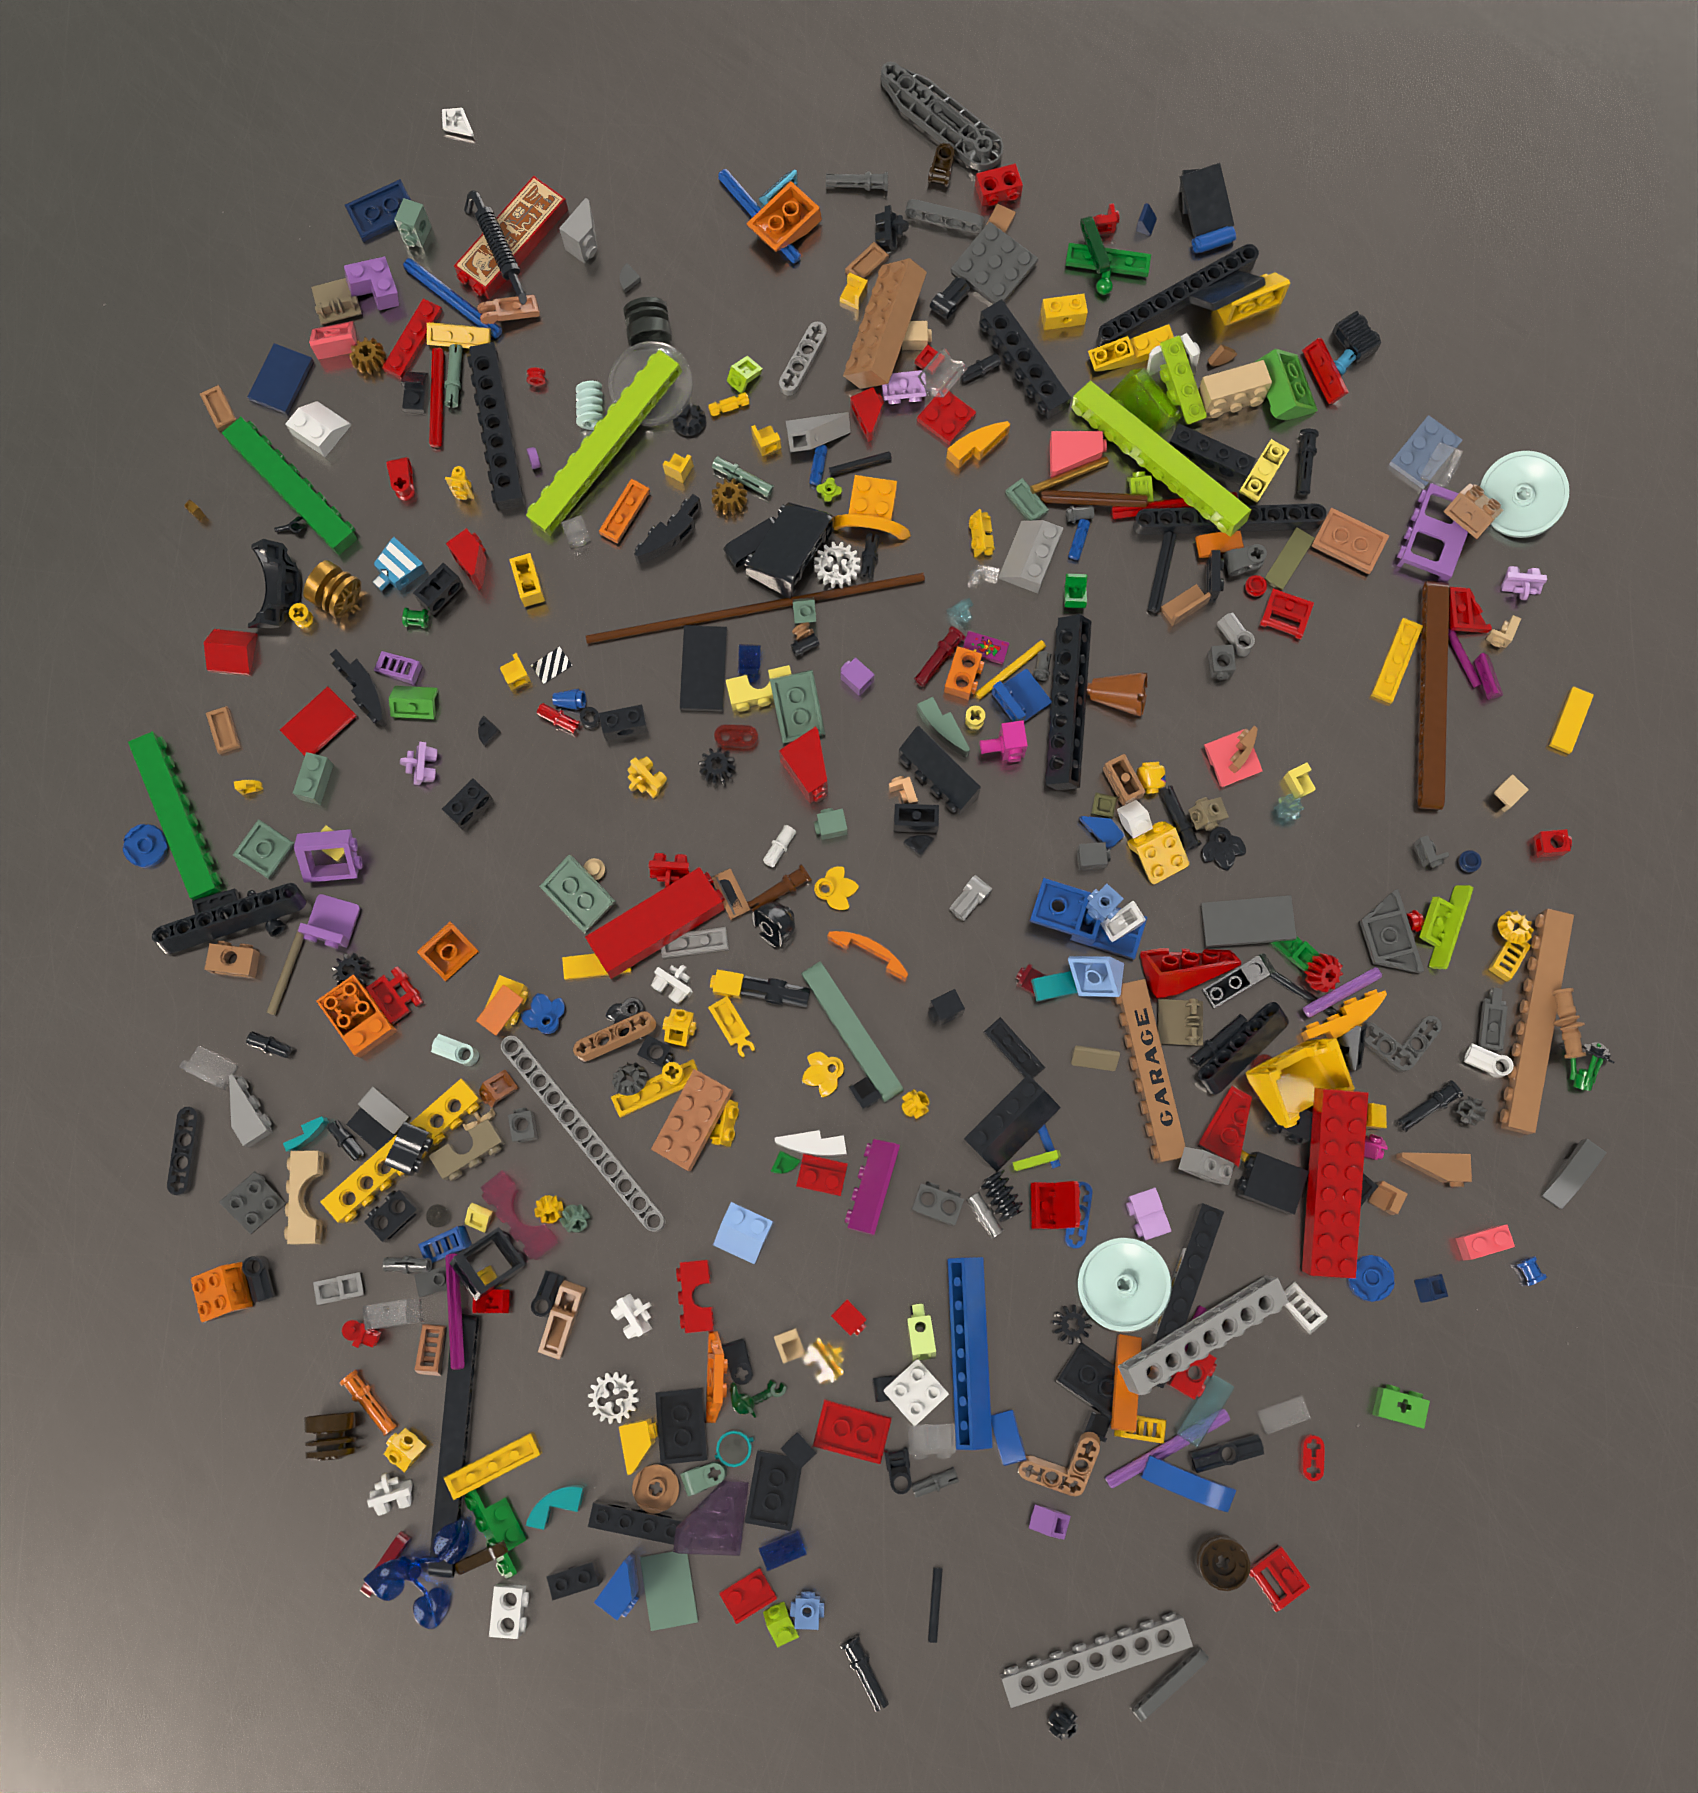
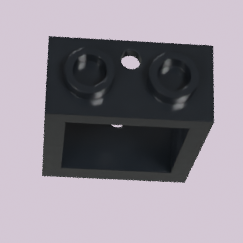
M498 1227L454 1256L450 1265L477 1301L521 1271L526 1263L524 1262L523 1254L512 1246L509 1235L505 1231L502 1232ZM491 1242H494L512 1268L485 1286L467 1259Z

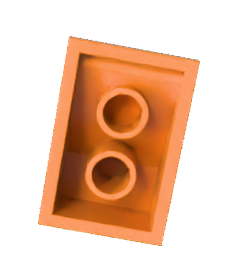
M790 181L746 224L768 246L777 252L808 234L822 220L820 207Z

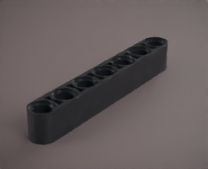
M287 883L162 925L153 931L152 940L165 954H172L300 911L305 907L307 899L296 884Z

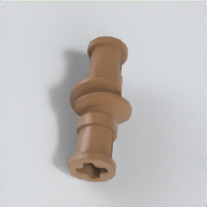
M1573 988L1552 991V995H1555L1557 1014L1560 1018L1554 1021L1553 1024L1554 1026L1561 1027L1562 1040L1566 1050L1565 1059L1586 1056V1052H1583L1581 1033L1578 1029L1584 1026L1585 1023L1577 1021L1580 1015L1576 1016V1007L1572 998Z

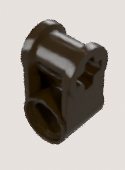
M942 143L937 147L929 170L928 183L936 182L944 184V187L949 186L954 163V148L950 144Z

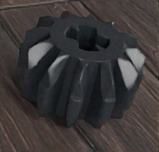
M718 747L716 753L710 748V755L702 754L704 760L698 763L702 767L699 772L701 775H705L704 779L706 782L712 779L713 784L716 785L718 779H721L722 784H725L724 777L732 779L731 772L736 771V766L733 765L735 759L734 757H729L730 752L728 750L722 754L721 747ZM717 763L718 765V763H721V768L718 769L716 767L714 769L713 764Z
M345 953L343 954V961L339 958L336 959L339 966L332 967V970L337 972L332 978L338 980L337 986L352 976L348 973L350 968L355 971L354 975L360 983L367 985L364 977H370L371 974L366 972L370 968V965L365 963L366 958L363 956L358 958L356 953H353L350 957Z
M1074 1304L1071 1305L1070 1312L1067 1306H1063L1062 1310L1065 1315L1057 1311L1055 1315L1060 1318V1321H1052V1324L1060 1326V1328L1053 1331L1054 1334L1063 1332L1059 1340L1064 1341L1068 1336V1344L1070 1345L1074 1342V1336L1078 1343H1082L1080 1334L1086 1338L1089 1337L1084 1328L1092 1329L1091 1324H1085L1084 1322L1091 1319L1090 1315L1082 1317L1085 1311L1084 1308H1080L1076 1313V1305ZM1074 1318L1076 1319L1075 1325L1077 1329H1071L1070 1331L1067 1321Z

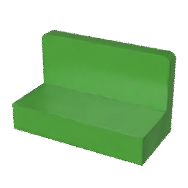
M394 686L389 696L390 716L434 719L436 716L434 700L438 693L437 688Z

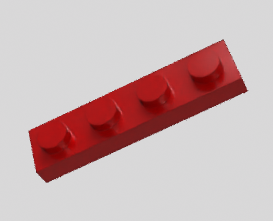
M424 298L422 299L382 366L385 372L399 379L404 377L427 339V323L437 322L443 312L442 307Z

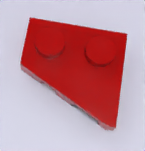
M1449 587L1450 630L1490 632L1492 626L1490 623L1486 625L1481 613L1483 611L1475 601V596L1471 589Z

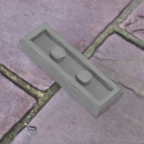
M726 927L687 932L661 948L662 958L729 950Z

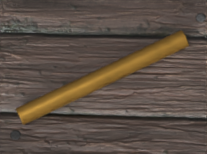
M1107 456L1034 484L1030 486L1032 494L1038 493L1108 465L1109 460Z

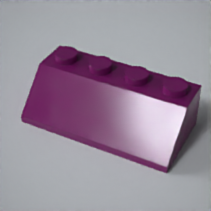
M873 1139L872 1144L867 1143L864 1156L868 1157L866 1166L861 1165L857 1177L862 1180L859 1188H854L851 1198L852 1201H855L853 1210L848 1209L845 1223H848V1229L874 1236L899 1151V1144Z

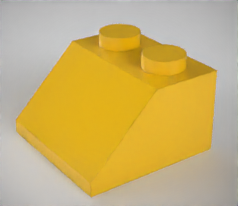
M651 1418L619 1426L627 1475L633 1474L638 1470L656 1442L655 1438L658 1437V1428L656 1422L652 1423Z

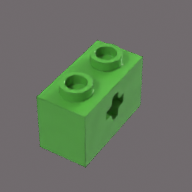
M1386 1384V1388L1378 1387L1372 1415L1424 1429L1430 1401L1423 1399V1394L1409 1391L1407 1395L1400 1393L1399 1387ZM1398 1402L1406 1404L1405 1409L1397 1407Z

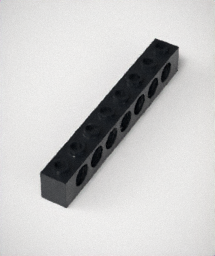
M494 342L470 346V355H467L469 367L473 368L474 372L470 376L473 387L477 389V393L474 394L476 406H480L481 411L477 413L480 426L483 425L484 432H481V439L483 445H487V451L484 452L486 464H490L491 471H487L490 484L494 485V490L491 491L493 503H497L500 510L525 506L498 351ZM483 367H489L485 371L481 370ZM492 386L491 389L484 390L485 387ZM490 405H496L493 409H487ZM499 424L497 428H491L492 425ZM496 444H503L500 448H494ZM500 463H506L504 467H498ZM505 482L510 483L507 487H501Z
M1081 614L1058 618V626L1056 628L1057 640L1054 650L1055 667L1053 669L1054 681L1051 692V722L1048 733L1049 750L1047 752L1048 763L1045 775L1046 785L1056 790L1080 788L1092 624L1091 620Z

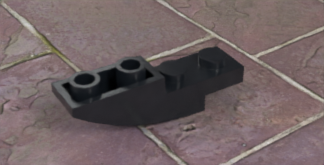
M692 494L689 499L685 498L681 503L678 513L676 515L673 514L669 518L667 526L660 521L657 526L651 527L647 534L648 537L644 542H640L634 550L636 562L641 564L660 557L677 546L695 528L692 517L701 507L698 496Z
M335 649L330 653V656L334 659L332 665L340 673L344 671L348 675L345 679L353 687L351 692L355 695V698L352 700L361 709L365 707L369 711L367 716L375 725L379 722L385 727L387 719L384 703L370 674L357 658L350 664Z

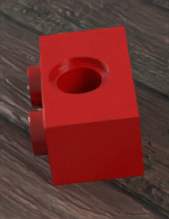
M1209 1354L1204 1359L1194 1361L1190 1364V1367L1196 1366L1198 1368L1199 1375L1197 1378L1191 1379L1189 1377L1188 1368L1173 1374L1167 1385L1195 1400L1196 1396L1200 1397L1206 1387L1203 1383L1207 1376L1211 1377L1217 1367V1364H1215L1217 1358Z

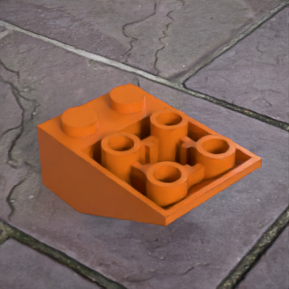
M354 974L316 1001L351 1052L359 1058L397 1032Z

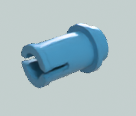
M1346 349L1338 360L1334 361L1340 375L1345 374L1346 368L1356 359V355H1353L1354 352L1350 349Z

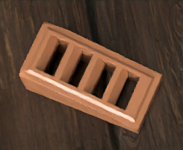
M422 1325L415 1371L418 1374L441 1376L446 1326ZM428 1333L439 1334V1337H438V1338L427 1337V1334H428ZM426 1343H436L437 1347H427ZM425 1352L436 1353L435 1357L425 1356ZM424 1362L434 1363V1366H424Z

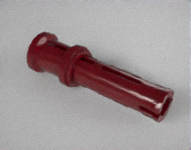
M950 626L945 638L937 643L938 648L916 677H914L915 682L920 686H926L944 660L955 653L954 649L960 641L965 640V635L957 628Z

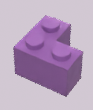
M385 256L344 266L345 277L351 296L373 293L378 311L399 306L398 293Z

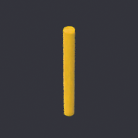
M1042 640L1036 643L976 691V697L978 699L983 698L992 690L994 684L999 681L1003 682L1038 654V652L1046 647L1045 643Z

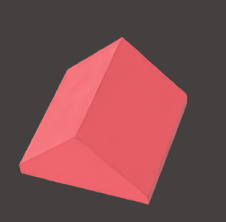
M354 321L312 329L309 343L318 360L352 352L351 346H357Z

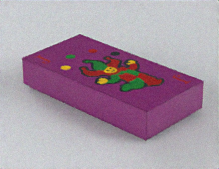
M968 631L963 648L982 653L981 659L1003 665L1009 642Z

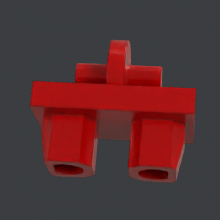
M655 853L653 860H649L650 878H657V881L665 882V888L671 885V882H675L690 873L687 855L685 854L675 855L674 862H668L667 856L664 853Z
M350 1320L342 1327L344 1338L353 1341L352 1346L357 1348L363 1344L374 1348L382 1332L372 1329V1323L368 1321L360 1323L357 1320Z

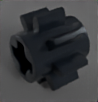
M1066 1707L1063 1710L1060 1708L1056 1709L1049 1717V1723L1052 1725L1049 1731L1061 1741L1064 1737L1071 1739L1078 1730V1724L1075 1722L1078 1716Z

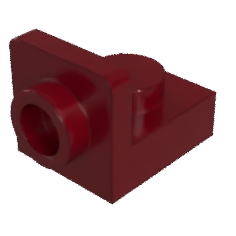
M1029 963L1026 968L1022 966L1016 978L1019 981L1016 986L1035 996L1031 980L1046 975L1032 968L1033 965Z

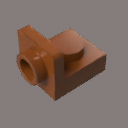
M503 1070L484 1081L479 1089V1094L482 1101L486 1104L488 1103L493 1108L498 1101L515 1092L518 1087L507 1071Z

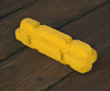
M746 392L738 394V397L732 396L720 400L719 403H711L708 405L710 414L716 416L721 411L724 413L739 408V405H748L749 397Z

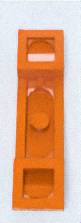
M831 931L828 933V940L846 950L852 942L888 962L886 972L906 982L908 973L901 962L879 943L850 932Z

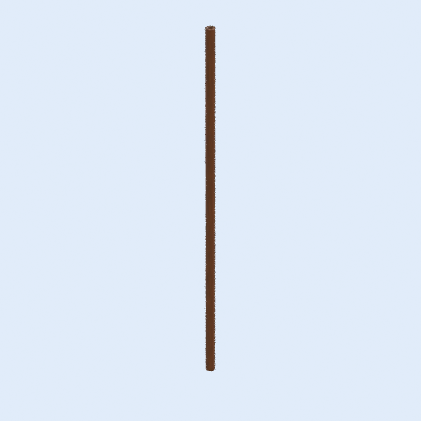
M924 572L794 596L791 599H778L586 635L587 644L793 606V599L814 597V601L922 582L925 581Z

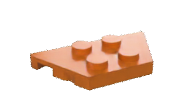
M708 1331L705 1423L716 1422L723 1398H726L727 1384L723 1383V1373H727L728 1363L727 1359H724L718 1331Z

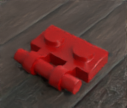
M398 966L391 970L395 977L391 981L383 975L366 987V990L392 1025L411 1012L406 1005L407 1003L412 1001L416 1007L423 1004V1000L419 996L420 992L417 988H413L408 981V975L402 972ZM399 985L406 992L402 997L395 990Z

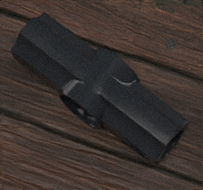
M745 975L741 995L764 999L765 1002L783 1005L784 1003L807 1008L811 989L791 985L779 979L768 978L767 980Z
M1255 1434L1230 1442H1221L1216 1446L1191 1452L1190 1455L1195 1472L1200 1473L1264 1455V1447L1259 1434ZM1226 1447H1230L1232 1450V1457L1228 1460H1224L1222 1457V1451Z

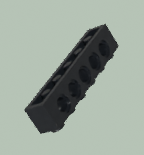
M1001 299L982 310L979 321L981 329L989 334L993 346L996 349L999 348L1004 362L1007 365L1010 364L1013 368L1016 379L1019 382L1022 381L1027 395L1030 398H1034L1039 412L1042 415L1045 414L1049 420L1069 408L1071 396L1005 302ZM1003 326L1004 329H998L996 327ZM1009 342H1014L1016 345H1015V346H1011V345H1009L1008 343H1009ZM1024 358L1028 361L1021 362L1019 359ZM1031 375H1037L1040 378L1034 379ZM1048 391L1051 395H1044L1042 392Z

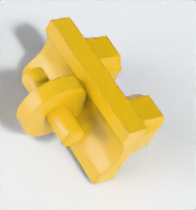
M647 756L640 760L636 757L633 758L627 770L630 773L628 779L631 781L629 789L632 792L637 789L641 793L647 791L654 799L659 795L660 789L667 781V777L660 771L655 775L649 772L653 768V763Z

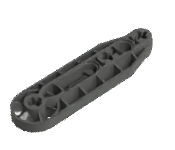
M890 61L882 66L880 77L882 86L887 90L898 109L939 143L950 144L954 148V155L975 170L986 171L993 169L999 164L1002 159L1004 145L1002 138L993 129L929 78L905 69L895 62ZM914 113L918 114L922 119H924V121L921 120V119H920L918 116H916ZM929 125H931L932 127H934V128H935L937 131H939L940 133L936 132V131H935L933 128H931ZM945 137L949 139L952 143H954L955 146L951 144L948 140H946ZM997 142L999 148L992 150L993 143ZM991 153H993L997 157L993 161L990 160Z

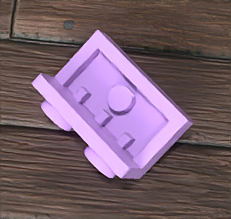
M923 370L892 373L889 383L882 385L883 400H888V404L901 403V399L909 398V402L922 401V397L926 396Z

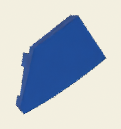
M1079 817L1089 832H1092L1101 843H1106V849H1111L1125 836L1110 818Z

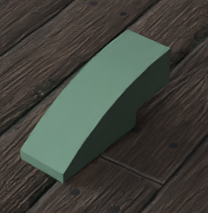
M933 697L918 703L917 712L930 731L956 753L964 757L969 756L970 748L951 712L942 715Z

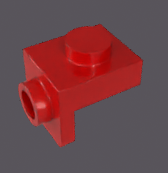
M492 1290L477 1301L473 1297L472 1312L509 1313V1290Z

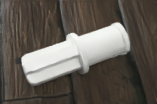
M784 825L776 840L772 841L773 845L763 859L766 865L774 867L782 853L788 850L787 846L796 834L792 827Z

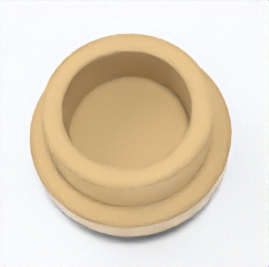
M589 859L583 866L595 880L601 879L605 874V866L599 859Z

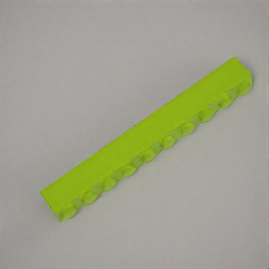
M660 349L656 354L654 353L649 357L644 369L636 373L634 381L629 387L624 388L620 399L609 407L607 415L603 420L601 419L596 423L591 435L583 439L578 451L570 455L566 466L555 474L554 481L550 486H546L542 490L541 497L537 502L529 506L526 516L533 524L549 536L552 535L682 373L681 367L676 361Z
M1091 380L1073 396L1071 408L1075 414L1082 416L1094 429L1103 431L1107 440L1119 446L1123 453L1129 454L1136 460L1139 466L1145 467L1150 471L1155 479L1161 480L1166 484L1170 491L1182 497L1186 504L1193 506L1205 519H1209L1221 532L1231 537L1248 521L1251 512L1249 507Z

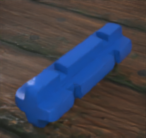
M820 445L815 448L809 479L811 485L818 486L821 484L825 456L827 454L826 445Z
M1079 520L1068 555L1070 559H1080L1090 526L1089 520Z

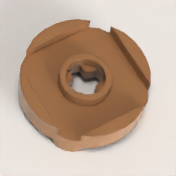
M660 1464L646 1466L636 1475L632 1485L635 1501L642 1510L648 1513H660L668 1510L676 1502L680 1492L678 1476L672 1469ZM659 1482L663 1490L658 1492L657 1495H653L650 1485Z

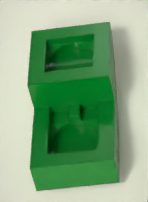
M1299 937L1292 941L1270 942L1276 950L1303 971L1308 969L1307 963L1312 962L1313 956H1319V953L1308 942L1302 941Z

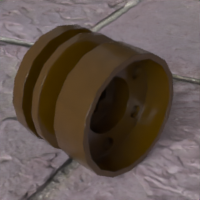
M355 1412L304 1417L305 1433L316 1434V1439L305 1442V1446H316V1450L305 1452V1458L325 1461L342 1459L350 1454H355L356 1447H345V1443L356 1441V1437L345 1436V1431L355 1428Z
M1215 1535L1207 1538L1201 1544L1197 1552V1566L1199 1572L1210 1586L1221 1591H1231L1238 1589L1246 1582L1250 1574V1560L1247 1552L1237 1540L1227 1535ZM1221 1555L1223 1558L1228 1557L1224 1567L1220 1564L1216 1565L1219 1562L1218 1557Z

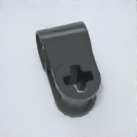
M1254 544L1225 552L1223 558L1228 575L1237 576L1244 572L1261 568L1267 556V550L1260 544Z

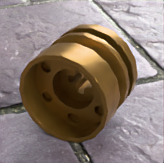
M324 560L308 576L303 589V597L317 607L322 606L325 612H329L335 618H341L355 604L360 594L361 581L349 572H343L339 566L331 561Z

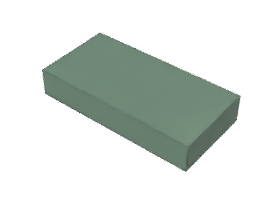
M1023 478L1005 491L1028 521L1039 520L1049 511L1036 494H1032L1030 486Z

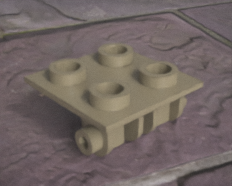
M346 278L311 287L316 304L315 310L317 315H319L321 325L362 314L357 296H351Z
M1158 999V1035L1160 1043L1203 1046V1001H1198V999Z

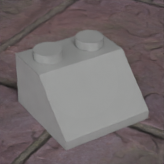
M585 198L559 228L565 250L584 264L597 251L594 219L590 202Z

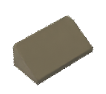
M1076 1045L1072 1051L1071 1065L1115 1071L1120 1053L1119 1051Z

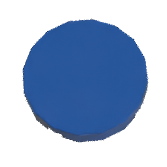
M140 824L131 828L123 840L125 841L123 853L126 859L135 866L142 868L153 867L159 864L166 857L169 849L164 832L151 824Z
M1373 1255L1358 1258L1356 1279L1347 1278L1349 1287L1354 1295L1370 1302L1383 1300L1389 1296L1395 1284V1275L1390 1264L1383 1258Z

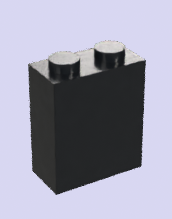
M1251 1152V1155L1247 1156L1244 1163L1246 1168L1244 1176L1240 1177L1237 1184V1189H1239L1237 1195L1284 1214L1295 1215L1309 1171L1261 1152Z

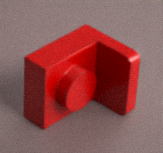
M1114 203L1109 204L1107 215L1099 214L1093 217L1099 234L1114 233L1116 225L1120 221L1118 210L1115 211Z

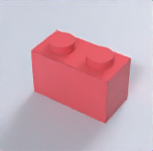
M1507 1224L1456 1238L1463 1260H1473L1515 1247Z

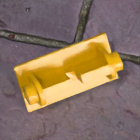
M461 466L455 467L451 477H445L453 496L461 500H467V498L474 499L471 491L472 485L465 475V469Z
M979 509L969 520L974 557H978L982 552L987 556L992 555L995 550L993 535L985 534L992 532L991 517L987 512L981 513V509Z
M729 1100L718 1119L721 1120L720 1124H716L711 1133V1144L731 1147L735 1136V1120L739 1113L738 1102Z

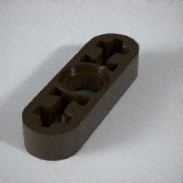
M503 1540L454 1564L458 1576L499 1558L509 1552Z

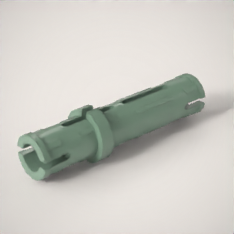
M455 344L449 346L448 374L444 385L446 389L444 404L449 408L451 400H453L452 408L458 407V394L461 390L460 370L463 347L458 344L457 352H455Z
M720 456L715 458L712 468L727 475L728 479L732 480L734 478L736 481L763 494L767 498L772 493L774 485L739 468V465L736 463L733 465L720 458Z

